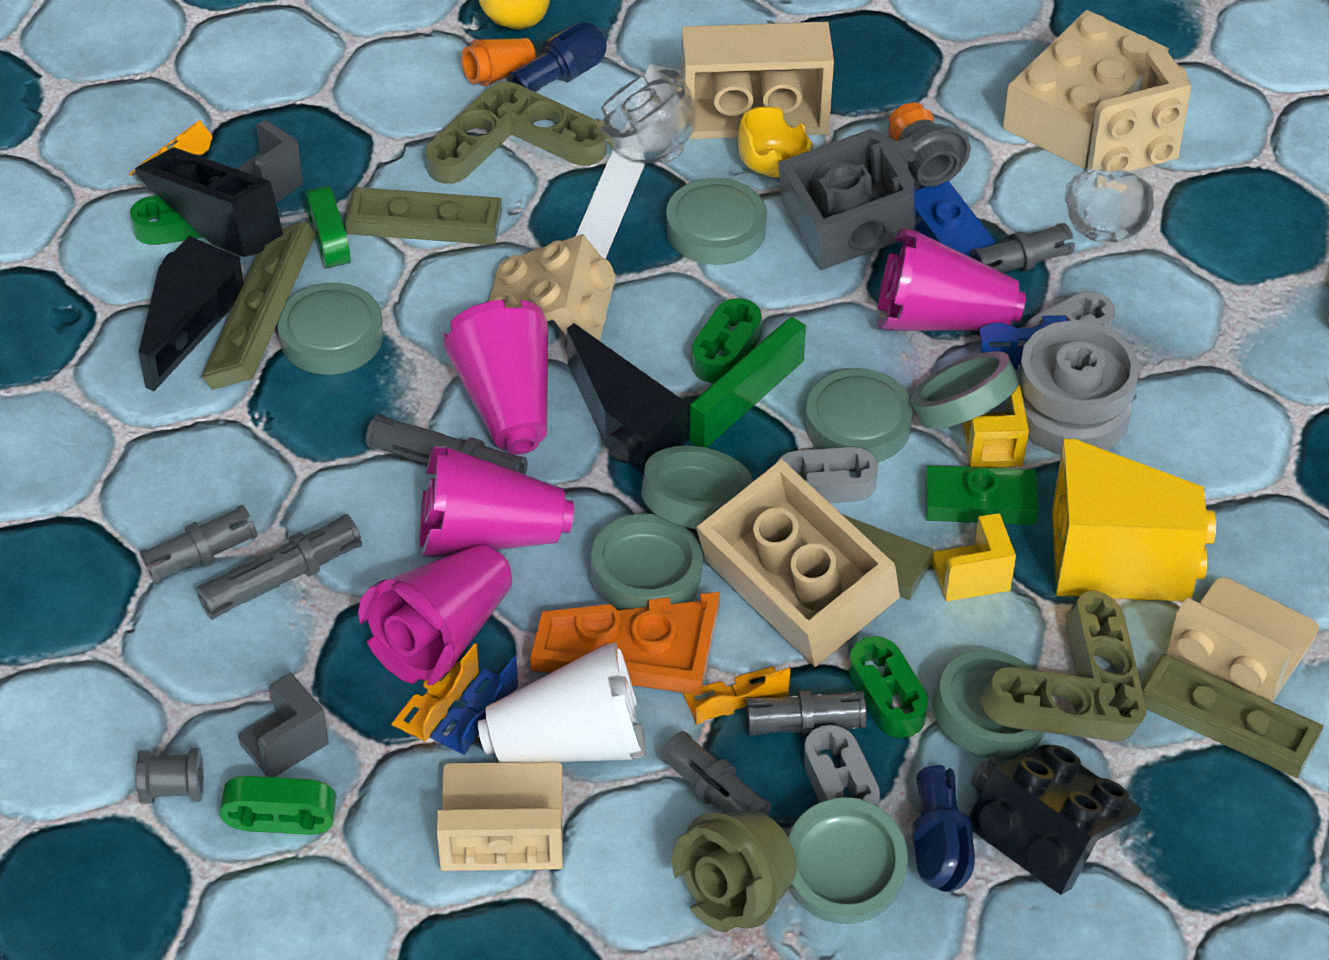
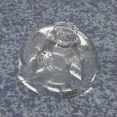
M659 70L658 73L662 79L654 80L650 83L647 82L644 75L634 79L614 93L603 104L601 110L605 118L603 121L596 118L595 124L618 156L634 163H667L677 158L683 152L684 145L691 137L696 125V104L689 88L677 71Z

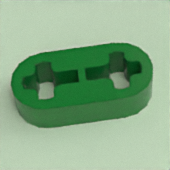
M327 185L304 190L310 226L316 233L315 241L324 268L350 264L351 257L347 235L331 187Z
M158 195L142 198L131 207L130 218L133 233L141 243L160 245L184 241L188 236L196 239L204 238ZM159 219L158 221L150 222V220Z
M734 298L722 302L716 308L692 345L691 366L697 378L704 382L715 383L755 347L761 335L762 322L761 310L755 303L747 299ZM729 325L736 326V328L733 331H730ZM720 349L724 350V356L717 355Z
M866 637L856 642L851 649L849 677L855 690L863 691L866 708L876 725L884 733L892 737L906 738L919 733L926 722L929 699L925 689L900 649L894 642L884 637ZM866 661H873L876 666L885 665L884 678H882L878 669L873 664L865 666ZM892 696L895 697L903 709L911 708V713L904 714L900 708L891 709Z
M238 776L229 779L224 785L219 816L228 826L243 831L304 835L321 834L327 832L332 827L337 795L335 790L329 785L316 780Z

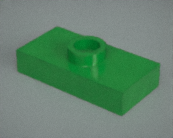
M927 465L925 478L926 521L978 523L979 516L1000 513L1004 524L1036 525L1038 515L1036 469Z

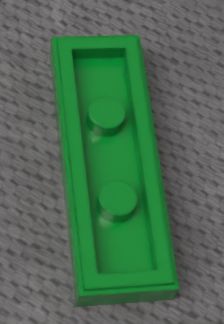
M793 317L784 321L690 404V442L696 446L707 448L804 362L805 324Z

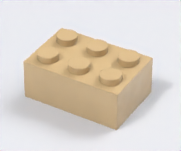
M1086 10L1008 85L1003 129L1085 169L1088 165L1097 105L1106 99L1141 91L1147 52L1165 48L1168 51L1169 48L1122 27L1103 16Z
M828 22L682 26L681 109L684 139L735 138L738 136L739 124L744 112L756 107L781 108L785 122L791 127H797L798 124L803 123L807 135L829 134L834 58Z
M782 459L696 527L705 561L814 667L818 666L900 598L895 563Z

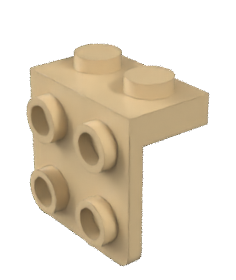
M1165 48L1147 52L1141 91L1106 99L1097 105L1087 171L1093 179L1119 175L1123 172L1179 158L1191 83L1184 68L1176 64Z
M581 234L564 241H554L546 247L523 255H513L504 260L497 269L489 301L504 299L506 308H522L520 300L530 301L542 308L546 320H554L566 336L567 328L575 323L600 341L616 274L609 261L602 258L585 235Z
M1221 577L1213 583L1200 603L1187 597L1178 609L1167 655L1274 702L1316 639L1319 626L1313 619L1230 578Z

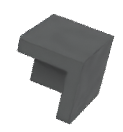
M263 120L256 126L260 153L237 169L271 181L275 202L277 203L303 185L298 140L269 121Z
M291 672L271 684L276 712L239 734L240 746L267 777L278 776L329 744L324 709Z

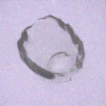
M1087 170L1074 175L1073 179L1065 186L1064 200L1066 202V210L1074 229L1081 236L1097 243L1115 246L1122 244L1144 228L1154 209L1151 185L1143 178L1126 170Z

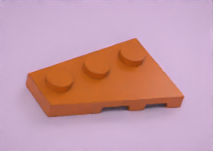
M720 592L700 594V601L671 604L669 597L648 600V607L617 610L611 604L542 611L530 655L531 670L552 673L603 645L616 642L617 649H620L623 654L632 685L701 695L720 607Z

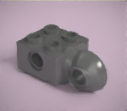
M925 119L907 126L898 137V141L872 129L857 133L778 162L782 204L821 270L900 242L894 239L902 227L915 230L917 223L915 190L928 186H938L953 179L969 159L971 149L969 139L953 126L935 124L932 120Z

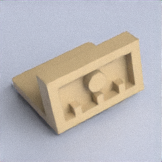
M560 762L448 763L444 765L442 810H437V839L441 871L563 869L562 764Z

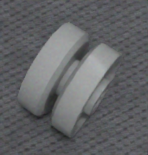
M1079 320L1052 323L1036 331L1024 345L1018 384L1021 386L1028 423V439L1033 444L1051 453L1060 455L1064 438L1077 439L1104 450L1117 445L1128 430L1132 402L1138 380L1140 363L1134 348L1119 333L1098 323Z

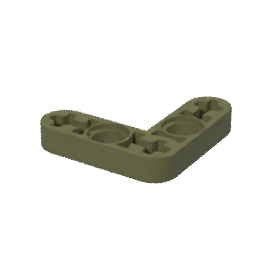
M499 82L488 87L426 147L427 172L433 180L443 184L457 183L468 177L510 135H513L571 163L589 166L597 164L606 156L607 132L602 123L519 84ZM539 120H553L557 124L551 127H538L533 123ZM474 128H483L489 131V133L482 136L466 134L468 130Z
M1087 591L1081 594L1066 616V628L1077 676L1003 667L994 673L980 695V703L984 712L990 719L1000 725L1093 739L1124 741L1132 736L1146 716V703L1124 613L1120 605L1113 598L1099 591ZM1094 656L1103 657L1111 662L1116 668L1117 673L1112 674L1100 668L1095 662ZM1058 695L1068 700L1074 706L1076 713L1070 714L1058 708L1051 696Z

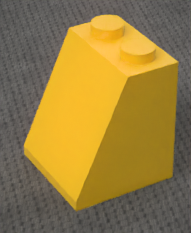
M1064 438L1051 510L1056 596L1080 597L1081 594L1087 591H1099L1113 599L1183 602L1187 597L1192 599L1196 579L1204 580L1206 577L1207 549L1205 544H1213L1216 534V514L1214 510H1206L1204 486L1080 440Z

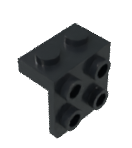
M1046 744L994 767L969 818L972 822L974 833L1055 892L1062 895L1074 886L1096 842L1134 822L1141 808L1129 798L1128 792L1121 785L1112 780L1100 778L1082 766L1080 758L1074 752L1059 745Z

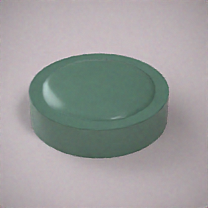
M725 178L701 179L681 187L670 198L666 210V233L673 248L690 260L710 265L731 264L746 259L760 248L766 235L767 210L760 195L743 183Z
M321 283L295 293L287 300L277 322L280 346L285 357L298 368L316 374L333 375L355 370L369 362L377 354L383 342L382 314L377 301L365 290L345 283Z
M1000 351L980 353L952 363L928 377L914 390L910 400L924 427L930 429L951 427L972 420L1001 404L1016 390L1019 384V377L1006 353Z
M861 368L840 370L823 377L809 392L806 402L805 428L810 441L817 449L858 447L869 451L875 456L877 462H881L897 454L907 443L911 433L913 405L905 388L886 374Z
M674 446L656 452L647 460L641 486V496L647 507L661 518L680 526L697 529L696 527L750 485L753 479L745 466L727 454L699 446Z
M656 514L628 515L610 522L595 537L591 548L590 577L598 594L609 604L620 610L648 607V600L668 597L671 604L686 603L695 595L699 588L702 575L703 552L698 539L687 527L671 523Z
M986 649L968 651L956 656L946 665L935 688L933 710L938 724L945 734L957 745L985 758L995 755L1001 760L1012 759L1033 750L1041 741L1045 732L1011 728L996 723L984 712L980 703V695L994 673L1003 667L1034 669L1021 659L1004 652Z
M834 798L820 802L808 809L792 827L788 838L795 853L796 874L789 888L797 901L807 911L829 922L855 924L878 916L895 901L904 883L908 865V852L899 826L883 809L868 801L857 798Z

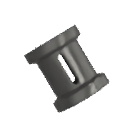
M190 748L188 754L152 756L149 750H139L136 763V784L140 804H150L154 797L189 796L192 802H201L204 789L201 749Z

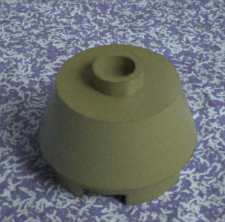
M752 810L706 813L696 818L689 826L687 833L677 839L672 853V869L675 878L682 874L684 875L687 887L697 901L696 904L689 907L695 916L715 930L728 932L734 927L755 928L764 924L770 918L794 881L796 858L786 833L772 818L764 813Z

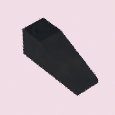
M175 147L135 168L137 177L214 246L239 256L247 257L260 253L264 250L265 245L283 235L271 181Z
M188 236L174 252H170L164 258L158 268L138 351L147 389L155 391L233 308L244 284L240 257Z
M575 323L567 328L568 366L605 447L608 448L618 461L630 464L644 475L646 462L653 454L665 448L682 446L689 440V404Z

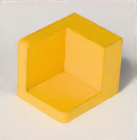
M1018 385L1016 390L1007 398L1005 412L984 413L962 423L969 467H1023L1029 429L1021 386Z
M1000 513L978 517L974 545L933 553L932 564L946 602L1011 590L1016 554Z

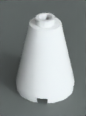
M616 642L603 645L486 706V719L478 721L479 736L485 754L495 753L500 763L615 761L646 757V744L642 723L633 725V723L637 722L635 706L638 704L623 654L620 649H617Z

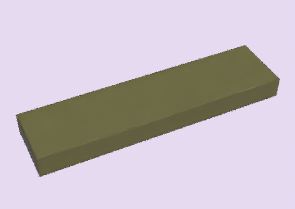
M306 221L283 227V235L265 245L264 250L256 255L203 372L202 379L212 390L253 379L316 236L315 231Z

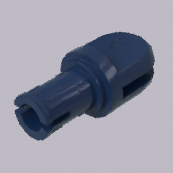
M583 21L575 23L544 41L542 54L527 64L509 73L512 83L519 84L534 92L539 91L542 87L556 79L564 80L568 83L596 66L603 59L607 50L606 37L601 29L592 23Z
M932 765L920 770L916 777L921 802V816L912 824L916 864L921 880L931 888H938L942 892H953L963 888L971 878L974 870L973 828L970 818L958 809L954 771L951 768L945 771V766Z

